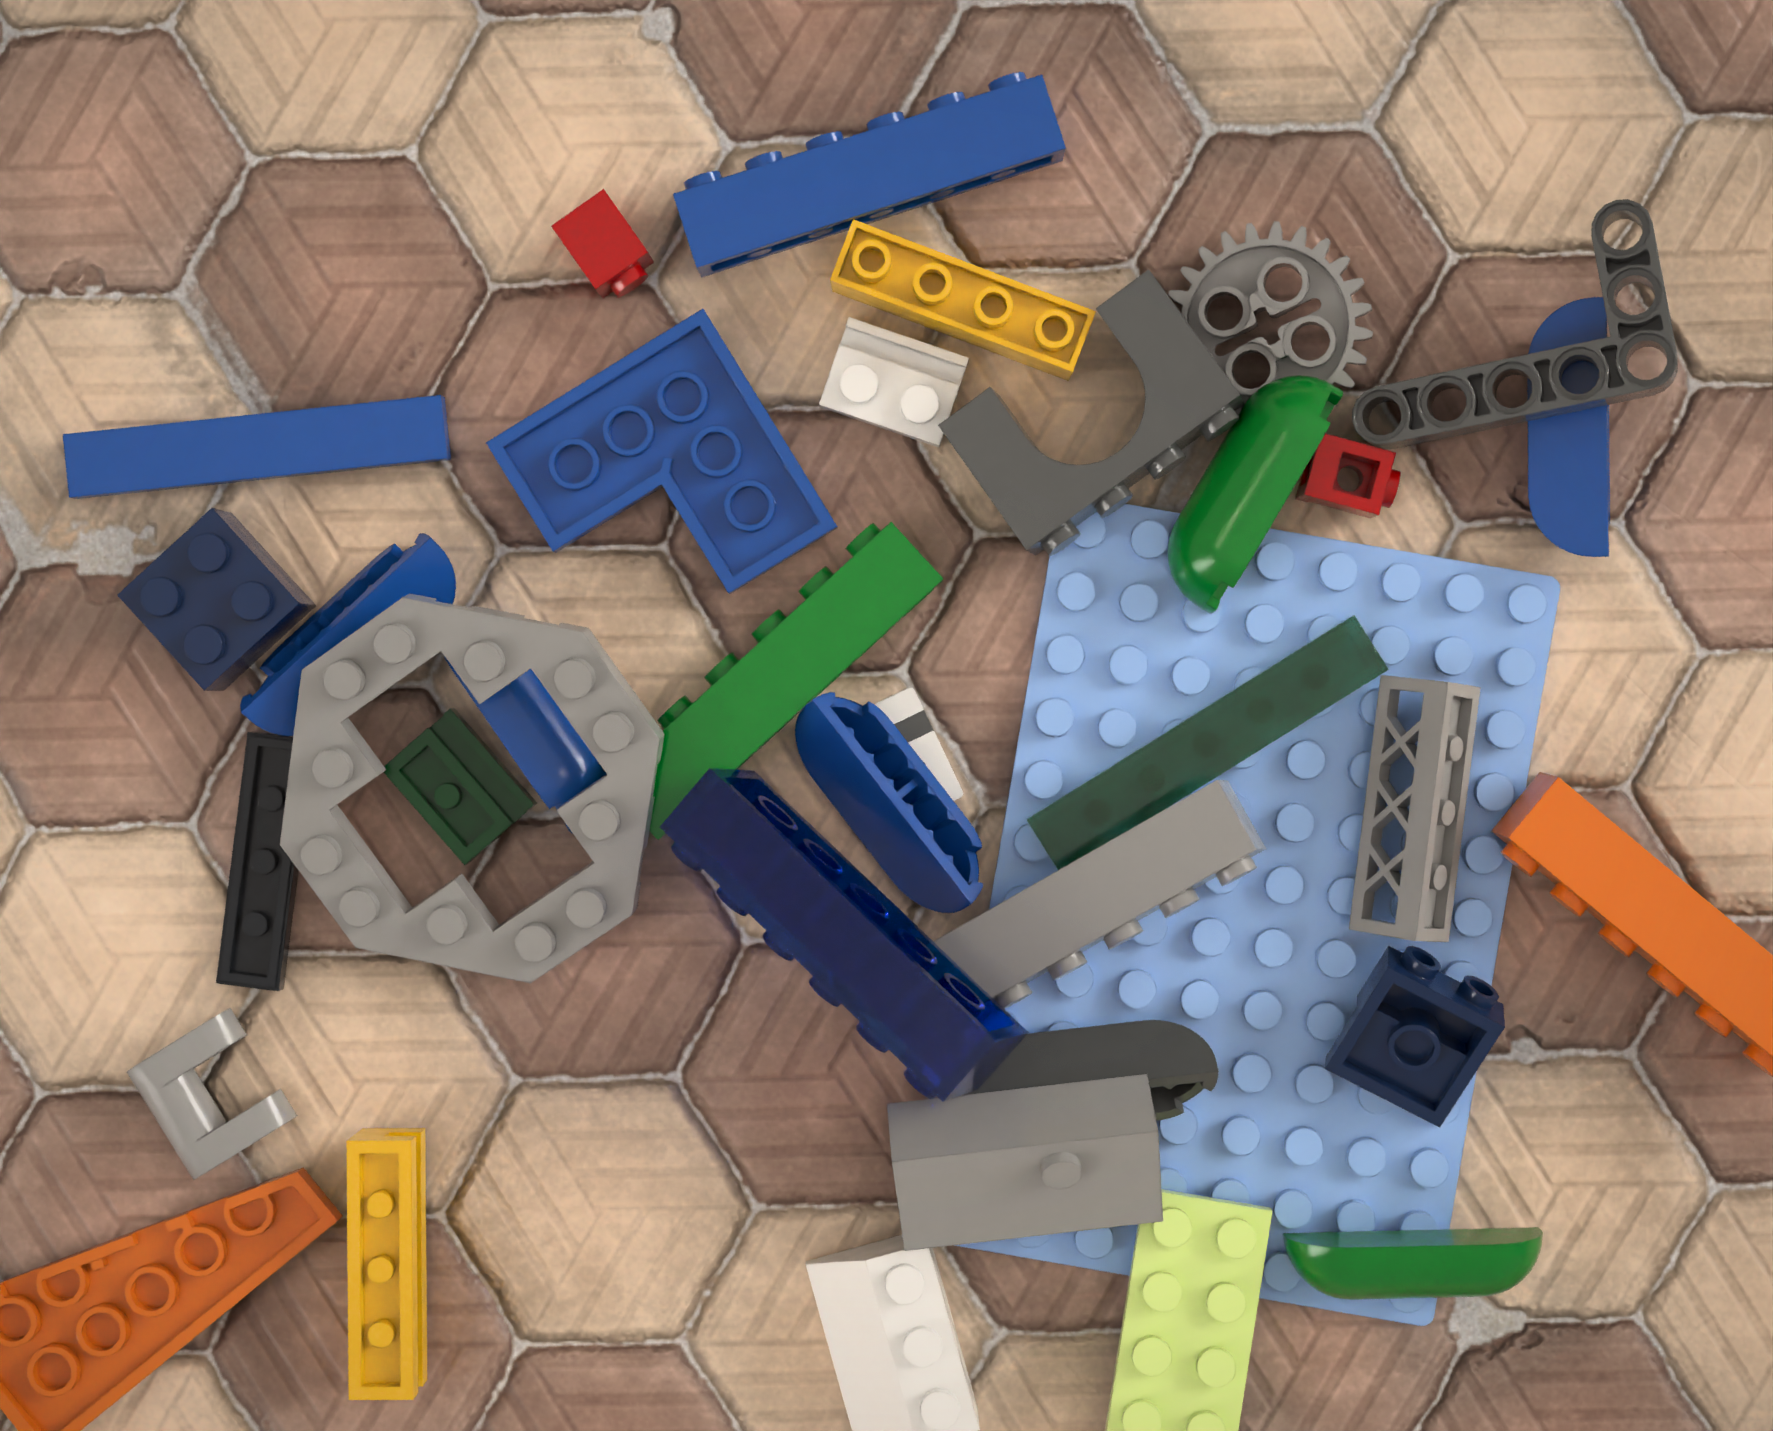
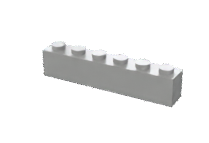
M1216 780L889 966L883 972L918 1038L939 1033L945 1042L977 1025L978 1023L973 1013L994 1002L997 1010L1001 1011L1031 995L1032 991L1027 983L1042 974L1049 972L1054 981L1087 963L1082 952L1104 940L1110 950L1143 932L1138 921L1158 909L1161 910L1165 918H1168L1200 900L1194 889L1215 877L1218 878L1221 886H1225L1253 871L1257 867L1251 857L1264 851L1266 847L1230 783L1227 780Z

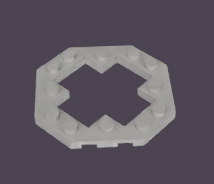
M408 594L302 669L280 846L355 948L532 983L632 916L636 911L641 882L639 881L644 850L648 844L655 799L653 792L657 766L661 761L665 734L589 628L567 623L557 625L524 618L525 615L478 606L469 608L438 602L436 598ZM440 652L444 654L479 704L529 669H532L606 772V775L563 803L556 810L590 856L592 862L500 925L463 874H460L412 907L337 805L386 770L348 717Z

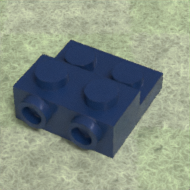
M1388 946L1357 995V1007L1327 1054L1325 1069L1441 1127L1504 1030V1006L1497 1001L1499 999L1497 991L1485 981L1474 976H1465L1462 982H1459L1439 972L1441 969L1440 963L1425 950L1408 946L1404 953Z

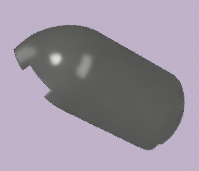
M1143 1020L1013 1035L994 1040L979 1048L967 1059L958 1077L957 1093L959 1096L1147 1074L1156 1121L1184 1113L1182 1103L1196 1096L1204 1088L1212 1091L1217 1083L1219 1071L1212 1049L1197 1033L1173 1022Z

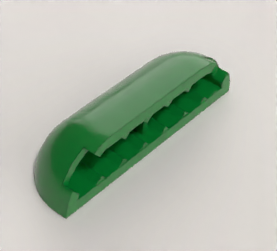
M1287 376L1276 379L1258 389L1238 414L1239 420L1228 431L1177 518L1168 542V563L1172 577L1185 597L1210 614L1214 613L1227 587L1234 588L1328 430L1331 422L1327 421V418L1343 396L1341 389L1316 377Z
M1538 1227L1283 1233V1241L1288 1258L1304 1281L1325 1295L1350 1300L1484 1297L1500 1294L1518 1285L1530 1273L1539 1257L1543 1232Z

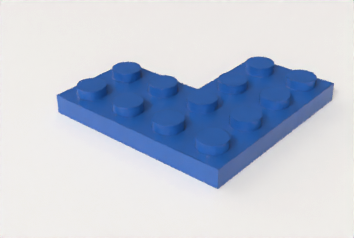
M704 309L699 310L486 442L551 550L555 553L663 487L727 592L732 594L838 528Z

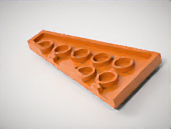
M304 1167L1 1281L0 1409L18 1431H81L334 1225L343 1215Z

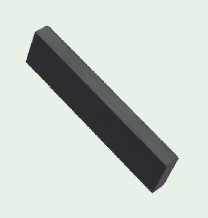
M261 732L247 733L216 983L272 991L284 989L299 872L280 846L293 737Z

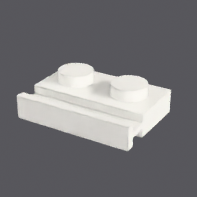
M848 317L846 328L835 355L819 406L894 433L940 447L944 433L938 425L951 415L969 358Z

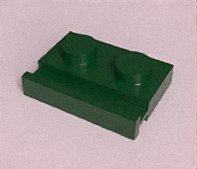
M450 708L437 722L428 727L384 766L386 769L384 774L464 865L474 860L514 825L518 819L538 804L455 708Z

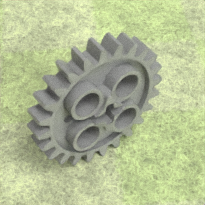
M1274 221L1268 239H1259L1254 225L1248 223L1245 230V242L1238 245L1224 231L1221 233V243L1224 252L1216 256L1209 249L1201 246L1198 251L1206 265L1201 272L1185 266L1180 270L1184 277L1192 284L1189 290L1169 291L1168 296L1183 306L1181 314L1237 389L1244 401V405L1258 389L1276 379L1287 376L1316 377L1332 385L1336 383L1342 387L1352 389L1355 383L1344 371L1346 365H1366L1367 358L1354 350L1353 345L1357 341L1372 339L1373 331L1355 326V319L1371 312L1372 306L1369 303L1363 302L1353 303L1351 298L1352 295L1364 286L1365 282L1363 278L1343 281L1341 275L1347 269L1350 258L1346 255L1329 263L1325 259L1331 244L1328 238L1320 241L1312 250L1305 247L1307 241L1306 227L1301 226L1292 240L1287 241L1283 240V232L1279 221ZM1281 267L1292 268L1302 277L1300 292L1295 298L1286 302L1273 300L1265 290L1266 279L1269 274ZM1228 295L1237 298L1242 303V318L1232 329L1225 331L1217 330L1208 322V307L1217 297ZM1312 299H1318L1321 302L1319 310L1282 325L1278 329L1280 340L1275 344L1269 345L1263 337H1257L1224 356L1215 354L1217 345L1254 330L1258 326L1256 315L1260 312L1267 311L1269 316L1274 319L1287 314ZM1307 325H1317L1323 328L1330 339L1329 348L1326 353L1319 359L1312 361L1301 359L1294 353L1292 348V340L1295 333ZM1249 353L1263 355L1267 358L1270 365V374L1267 381L1254 389L1243 388L1236 382L1234 376V368L1238 359ZM1241 406L1239 409L1235 411L1237 415L1240 413L1243 406Z

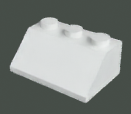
M899 1235L806 1261V1268L852 1431L980 1430L977 1404L933 1248L904 1251L903 1237Z

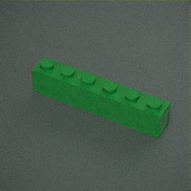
M892 522L882 530L874 523L863 530L845 548L852 556L848 562L834 574L827 566L822 568L798 591L805 599L800 606L788 617L780 609L774 612L751 634L758 642L753 649L741 660L731 652L704 677L711 685L705 693L694 703L686 695L683 696L657 720L664 728L663 732L665 734L661 761L657 766L653 792L655 799L650 824V832L657 840L669 833L799 714L805 705L823 692L943 582L942 576Z

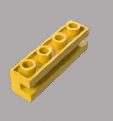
M854 219L830 278L832 292L1069 381L1096 313V311Z
M362 1128L346 1141L349 1400H414L418 1394V1387H423L427 1381L425 1128Z

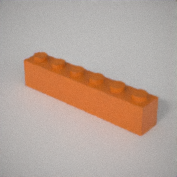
M1539 772L1491 831L1507 844L1500 853L1530 877L1537 870L1555 884L1549 892L1555 900L1578 917H1581L1586 910L1604 924L1598 932L1601 938L1626 957H1630L1634 951L1639 953L1652 964L1646 974L1654 982L1677 998L1685 991L1700 1004V1007L1694 1013L1700 1020L1725 1038L1733 1031L1749 1044L1742 1052L1743 1055L1765 1073L1773 1077V955L1562 779Z

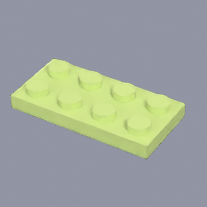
M1161 1189L1163 1221L1138 1224L1105 1431H1238L1273 1211L1270 1207Z

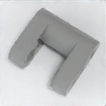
M231 1008L198 1026L127 1071L130 1079L193 1180L297 1116L283 1091L279 1089L227 1122L194 1068L247 1036Z

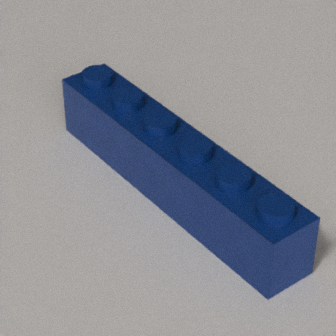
M1024 72L1008 74L988 84L989 92L966 99L964 92L946 94L930 101L927 104L929 111L906 119L903 112L888 113L869 121L866 124L868 128L866 132L847 138L843 137L841 131L826 133L806 142L807 151L783 158L780 151L768 152L746 161L745 171L723 178L720 171H711L686 180L684 182L686 190L674 193L673 196L696 268L701 278L848 231L853 219L869 224L1063 161L1066 147L1043 75L1026 79Z

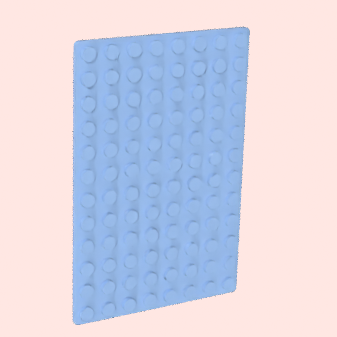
M1124 504L1121 508L1104 518H1101L1098 512H1095L1076 526L1081 534L1075 541L1058 553L1049 556L989 909L1216 780H1227L1230 783L1266 849L1251 857L1257 868L1241 878L1221 886L1218 878L1215 877L1194 889L1200 900L1182 911L1165 918L1161 910L1158 909L1140 919L1138 922L1143 932L1110 950L1103 940L1082 952L1087 963L1054 981L1049 972H1046L1028 982L1027 984L1032 994L1001 1011H998L994 1002L974 1012L973 1015L978 1024L968 1030L962 1067L967 1059L982 1046L994 1040L1013 1035L1143 1020L1168 1021L1191 1029L1201 1036L1212 1049L1219 1071L1218 1079L1212 1091L1204 1088L1196 1096L1182 1103L1184 1113L1172 1118L1156 1121L1159 1134L1161 1189L1259 1205L1272 1209L1259 1298L1426 1326L1434 1318L1437 1298L1350 1300L1334 1298L1317 1291L1304 1281L1293 1267L1285 1250L1283 1233L1442 1230L1450 1228L1476 1073L1441 1127H1438L1326 1070L1325 1059L1355 1011L1357 995L1388 946L1404 953L1408 946L1418 947L1438 960L1441 965L1439 972L1459 982H1462L1465 976H1474L1492 986L1513 864L1500 853L1507 844L1491 831L1526 789L1560 594V584L1554 577L1270 528L1234 588L1227 587L1220 599L1217 610L1210 614L1185 597L1176 585L1169 568L1168 542L1172 528L1180 513ZM1381 675L1444 681L1481 687L1449 942L1412 941L1349 930ZM1400 691L1397 719L1406 732L1421 719L1424 693ZM1405 754L1400 756L1390 767L1389 782L1399 796L1413 782L1414 767ZM1396 817L1383 828L1381 845L1391 860L1404 849L1406 832ZM1388 881L1375 891L1371 919L1395 923L1398 896ZM1138 1224L954 1246L1130 1276Z

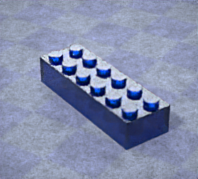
M709 768L660 826L675 841L671 846L673 853L691 869L697 872L704 870L720 885L716 890L719 898L736 913L742 916H747L749 913L766 930L762 935L766 944L779 956L788 961H793L795 958L812 975L809 983L814 991L831 1005L839 1007L842 1004L860 1021L856 1025L859 1034L875 1049L883 1053L890 1050L907 1067L904 1071L905 1078L925 1097L934 1099L937 1096L944 1102L978 1090L1029 1033L755 771Z

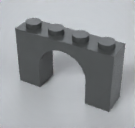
M1149 269L1096 308L1104 322L1138 367L1145 389V407L1140 425L1131 440L1117 453L1102 461L1083 465L1066 464L1045 456L1035 446L1000 395L991 387L938 425L1022 545L1035 556L1043 550L1049 556L1058 553L1080 536L1081 533L1076 526L1095 512H1098L1101 518L1112 514L1133 497L1129 488L1149 473L1154 480L1166 475L1186 458L1182 449L1201 435L1207 441L1215 439L1239 420V416L1235 411L1244 405L1241 395Z

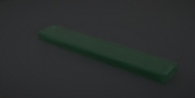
M1352 615L1029 816L1026 820L1057 870H1060L1165 810L1389 669L1355 615Z

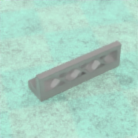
M1380 676L1349 930L1412 941L1449 942L1481 687L1435 680ZM1400 691L1424 693L1421 719L1406 732L1397 719ZM1405 754L1414 767L1413 782L1399 796L1389 782L1390 767L1400 756ZM1396 817L1406 832L1404 849L1391 860L1381 845L1383 828ZM1387 881L1398 896L1395 923L1371 919L1375 891Z

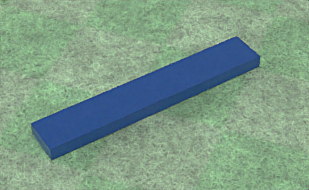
M442 395L63 434L69 498L73 499L451 460L445 397Z

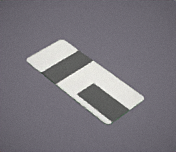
M907 688L874 704L893 722L952 800L955 801L961 798L963 791L915 690Z

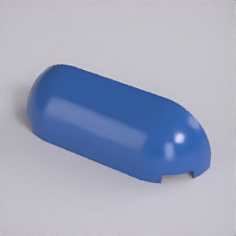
M1603 297L1576 300L1554 311L1536 331L1528 354L1606 338L1607 316ZM1587 361L1574 362L1564 370L1562 386L1568 392L1574 394L1586 393L1596 385L1599 379V370L1594 364ZM1527 378L1528 400L1532 393V382ZM1609 405L1528 421V498L1533 519L1541 532L1553 544L1569 553L1580 556L1609 557Z
M420 533L414 542L416 545L405 551H402L394 543L376 556L265 660L260 669L268 677L254 695L248 694L243 696L240 704L241 713L265 731L282 736H293L301 671L303 668L408 594L436 598L438 602L453 604L456 592L455 573L449 558L441 547L429 535Z
M444 656L458 680L549 809L554 806L558 809L563 803L606 775L604 769L532 669H529L479 704Z
M835 692L822 694L805 705L797 717L795 726L796 744L801 760L810 776L893 883L911 900L935 912L955 913L971 905L983 888V883L978 882L979 863L976 854L982 848L980 838L972 824L893 722L873 703L868 701L862 706L854 701L835 697Z

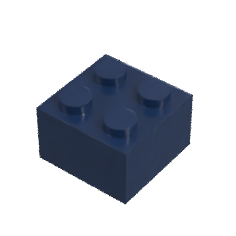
M211 508L117 594L204 691H224L316 607L314 602L231 512Z

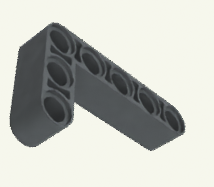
M1615 200L1605 204L1596 213L1592 222L1591 237L1610 337L1376 386L1365 391L1356 400L1352 410V422L1356 432L1375 447L1397 449L1649 397L1665 391L1673 383L1677 375L1678 357L1653 222L1648 211L1640 203L1632 200ZM1620 219L1632 220L1642 229L1640 240L1633 247L1626 250L1611 248L1604 241L1606 229L1613 222ZM1631 283L1647 285L1655 295L1652 305L1645 312L1638 315L1624 313L1616 306V297L1619 291ZM1643 347L1659 349L1667 359L1664 371L1658 377L1651 380L1636 378L1628 370V361L1631 355ZM1577 361L1590 362L1599 370V379L1596 385L1590 391L1583 394L1568 392L1562 386L1564 370L1570 364ZM1511 375H1522L1532 382L1530 398L1523 405L1516 408H1507L1500 405L1496 398L1500 382ZM1456 388L1463 391L1466 396L1464 412L1452 421L1435 419L1432 412V403L1435 397L1446 389ZM1383 402L1398 404L1401 410V421L1398 427L1386 435L1372 433L1369 427L1371 411Z

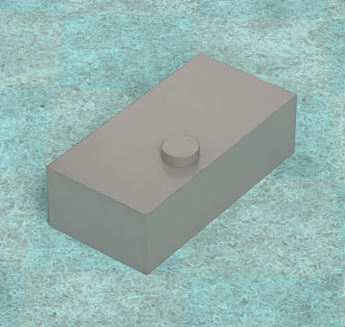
M1147 1074L887 1104L892 1167L904 1251L1163 1221L1159 1134Z

